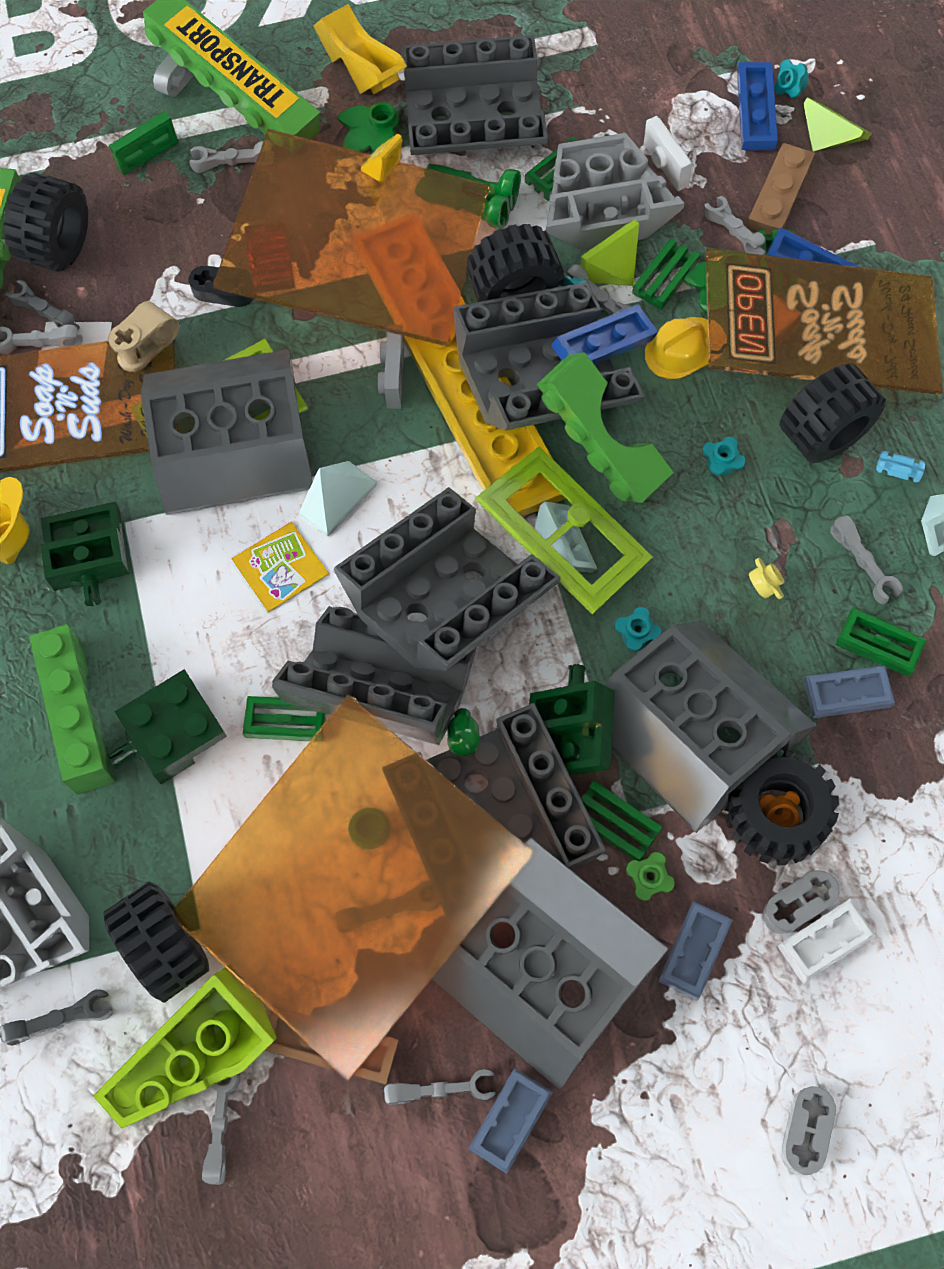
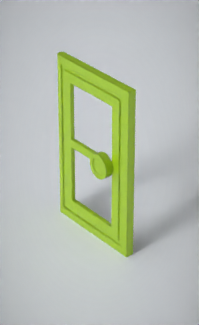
M540 446L475 498L530 554H533L561 577L560 583L592 615L653 558ZM539 473L572 504L567 512L568 521L546 540L506 501ZM589 521L624 555L592 585L551 546L573 526L583 527Z

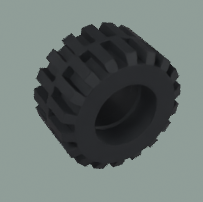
M35 172L23 176L21 181L15 185L13 193L10 194L5 210L6 246H9L10 254L17 260L60 272V270L68 269L69 265H72L80 254L88 229L89 210L83 189L74 183Z
M515 224L501 230L500 228L494 231L492 235L484 237L480 240V244L474 246L471 250L472 254L468 256L466 261V270L478 302L562 287L561 284L565 279L563 267L546 230L543 231L542 227L537 225L531 227V224H522L520 226Z
M853 363L843 364L821 374L804 387L784 411L779 426L810 463L822 462L842 453L863 437L880 417L884 410L886 399L856 365H853Z
M785 750L782 757H778L776 752L729 793L727 807L725 808V811L729 812L726 818L727 827L734 828L735 832L732 838L736 844L743 841L747 845L744 849L745 853L751 856L755 851L761 854L759 860L768 864L771 859H776L777 865H787L792 859L795 863L804 860L808 854L812 855L833 831L832 827L837 822L839 813L834 811L839 806V796L831 795L836 786L832 779L824 780L822 776L826 770L820 764L814 769L809 765L811 758L805 755L798 760L794 758L793 751ZM768 790L796 792L800 798L799 805L803 812V823L794 827H783L774 824L763 814L759 805V794Z
M148 881L104 911L105 927L115 947L137 980L155 999L165 1003L210 971L208 958L196 936L175 905L158 885Z

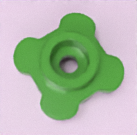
M659 852L651 853L648 859L640 862L632 860L626 866V873L631 877L632 884L635 887V896L639 900L647 901L651 898L652 894L660 891L668 893L674 888L675 881L673 877L668 875L664 866L666 858ZM647 873H653L654 879L648 880L646 877Z

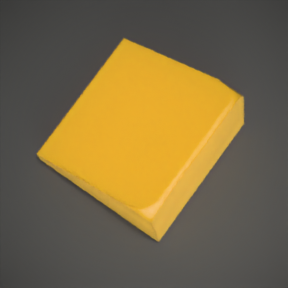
M397 133L378 147L361 166V171L379 182L383 181L400 162L402 136Z

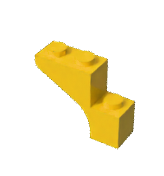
M349 4L321 18L313 25L332 63L342 58L360 94L370 89L374 95L400 80L398 72L407 67L399 53L367 34Z

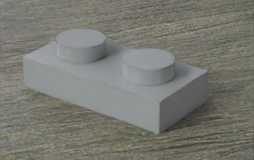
M388 327L387 341L380 342V362L385 363V372L378 373V393L385 395L386 407L390 409H401L405 352L402 327Z

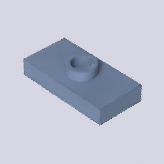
M885 665L806 676L803 681L812 719L891 708L895 703Z
M693 901L658 982L698 1001L733 920Z
M514 1068L468 1149L508 1174L553 1092Z

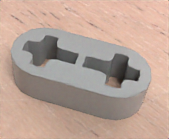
M168 54L155 71L153 79L154 88L165 95L176 97L194 74L185 66L181 67L176 64L170 54Z
M815 870L784 888L765 904L763 919L766 926L777 934H789L822 914L838 899L840 892L837 880L828 872ZM812 881L816 886L824 884L827 887L828 891L824 894L826 901H823L821 897H815L807 903L803 896L807 895L813 888ZM795 902L799 907L789 917L792 922L790 924L785 919L778 921L774 917L778 910L776 904L786 908Z
M811 1086L800 1090L794 1096L791 1103L781 1156L786 1167L797 1175L817 1173L823 1168L827 1158L836 1116V1104L831 1094L821 1087ZM815 1095L818 1097V1105L825 1108L824 1115L815 1116L811 1128L807 1126L809 1111L802 1108L803 1101L812 1100ZM806 1133L810 1135L808 1150L815 1153L814 1161H806L804 1167L799 1165V1157L792 1154L793 1146H801L803 1144Z

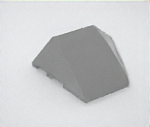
M626 133L558 144L546 231L578 250L594 248L634 219L639 222L638 240L647 239L684 209V202L681 198L672 195L666 187V180L662 176H657L648 166L646 156Z
M0 817L1 989L90 950L89 915L46 851Z

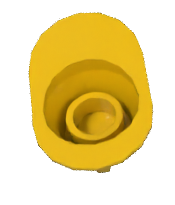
M702 317L673 319L666 322L659 329L655 338L647 343L645 361L648 368L657 376L665 379H681L721 357V355H709V352H719L721 347L726 345L725 335L721 328L713 321Z
M13 477L0 480V561L4 564L15 562L30 535V526L19 512L24 494L21 482Z

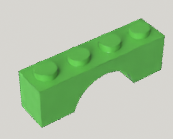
M585 352L569 354L536 384L543 393L542 400L551 411L558 413L564 420L567 434L577 443H581L589 453L587 459L590 464L608 478L611 482L609 488L612 493L621 501L643 503L674 472L652 443H634L624 446L608 434L601 417V400L608 383Z
M68 624L30 635L29 639L63 782L77 795L116 783L112 763L107 757L109 753L108 747L97 725L88 695L87 677L90 675L82 642Z

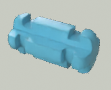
M883 451L878 458L876 471L882 473V470H886L887 475L905 480L912 477L913 482H919L924 474L925 462L920 460L919 463H915L914 458L893 453V456H888V452Z

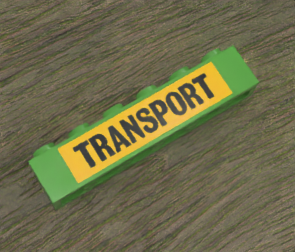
M156 0L143 11L145 34L150 42L155 46H161L167 51L176 64L181 67L185 66L195 75L201 85L210 87L220 96L225 105L230 108L234 107L244 116L250 126L259 128L278 149H284L293 157L320 133V111L186 0Z

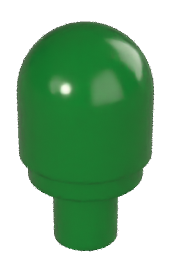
M460 708L456 710L455 717L451 719L448 725L447 744L455 755L465 757L477 750L480 743L479 725L471 717L470 711L466 708Z

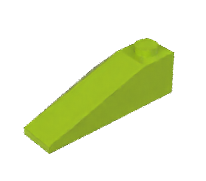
M232 964L224 967L213 974L124 1063L93 1097L120 1128L123 1129L167 1108L183 1098L199 1093L221 1080L243 1072L277 1039L260 995Z

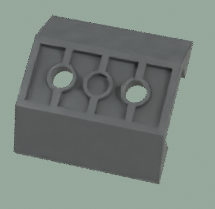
M534 35L402 46L403 59L407 65L404 69L411 155L548 144L544 112L541 113L537 83L538 60ZM510 110L515 114L503 116L500 113ZM438 116H446L449 118L446 121L434 120V118Z
M588 282L465 304L453 308L459 363L486 423L507 431L562 419L558 413H554L545 405L542 400L543 393L536 384L561 362V359L551 346L556 337L598 320L601 307ZM610 359L595 365L608 383L602 396L601 410L643 401L645 396L630 367L615 370ZM499 378H511L515 381L516 385L508 386L506 383L501 382Z
M289 349L144 375L141 398L150 458L166 515L310 489L313 479L309 456L304 442ZM257 405H267L271 409L269 416L263 420L253 419L250 413ZM192 418L195 420V426L192 431L186 434L176 431V425L181 419Z
M450 487L334 567V573L360 619L416 669L447 671L557 585L561 578L533 554L521 563H515L474 529L476 508ZM474 571L480 573L483 577L481 579H468L463 574ZM412 613H422L428 619L423 622H413L407 616Z
M328 606L316 622L312 652L304 662L288 660L273 679L272 688L283 702L440 745L448 725L461 703L477 647L447 671L416 669L367 626L357 613H353L352 610L345 607Z
M702 621L672 625L613 673L605 686L614 690L611 748L696 833L727 807L728 794L777 751L780 749L784 752L785 750L792 751L817 728L813 721ZM666 673H676L682 678V682L676 687H667L659 679ZM731 727L739 731L741 738L735 743H726L719 739L717 733L723 728Z
M534 703L497 718V729L480 736L477 750L469 756H458L451 750H447L424 760L420 751L382 768L449 922L460 919L489 879L503 865L498 859V854L504 847L512 846L520 849L532 838L574 873L606 851ZM481 774L488 780V785L483 791L474 793L465 787L466 779L470 775Z
M530 838L493 874L441 942L426 975L556 1088L561 1090L587 1057V1052L636 988L643 984L669 948L534 839ZM501 922L509 923L515 930V940L508 948L498 946L493 937L495 927ZM568 980L580 982L585 989V999L580 1006H571L562 997L563 985Z

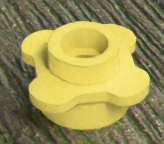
M761 558L755 559L758 567L749 572V577L757 592L765 599L773 594L778 599L783 598L784 595L780 585L784 583V579L780 571L772 563L766 566Z

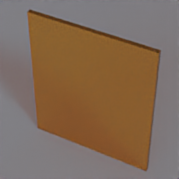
M268 129L220 267L213 281L214 289L448 346L454 323L453 308L459 304L467 274L466 261L468 256L472 254L471 250L474 247L486 198L490 192L489 184L399 162L388 176L379 182L361 171V166L371 156L370 154Z
M347 695L172 911L187 933L333 1066L342 1077L350 1080L535 852L532 851L529 845H525L360 705L355 697Z

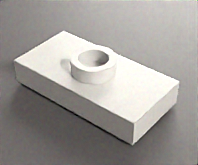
M658 116L648 119L646 121L644 145L650 152L653 163L657 168L663 170L677 191L688 187L692 167L691 160Z
M849 899L777 947L804 984L873 939L876 935Z

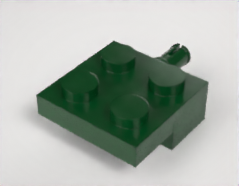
M116 502L41 518L44 544L40 545L44 575L54 591L82 586L85 605L94 606L93 601L96 605H99L102 601L100 599L98 583L106 579L130 574L120 509Z
M580 664L569 665L568 686L530 693L529 705L535 704L569 776L610 770L614 690L597 681L584 682L586 667Z
M183 669L114 711L125 728L128 742L108 753L107 757L114 768L117 769L120 765L137 756L146 763L156 780L163 784L195 764L193 759L195 756L223 740L227 735L186 670Z

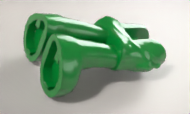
M429 163L424 172L425 179L419 182L414 193L418 199L428 205L448 208L457 213L464 211L486 221L490 227L501 228L502 230L508 223L510 211H513L516 205L521 184V173L519 170L506 169L498 182H489L472 176V173L469 171ZM464 192H465V193H469V194L475 195V196H477V197L483 198V199H485V200L473 198V197L464 195L463 193H464Z

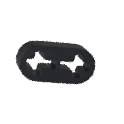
M199 266L191 271L188 278L193 296L202 302L243 307L249 305L256 297L254 292L256 289L251 275L242 270Z

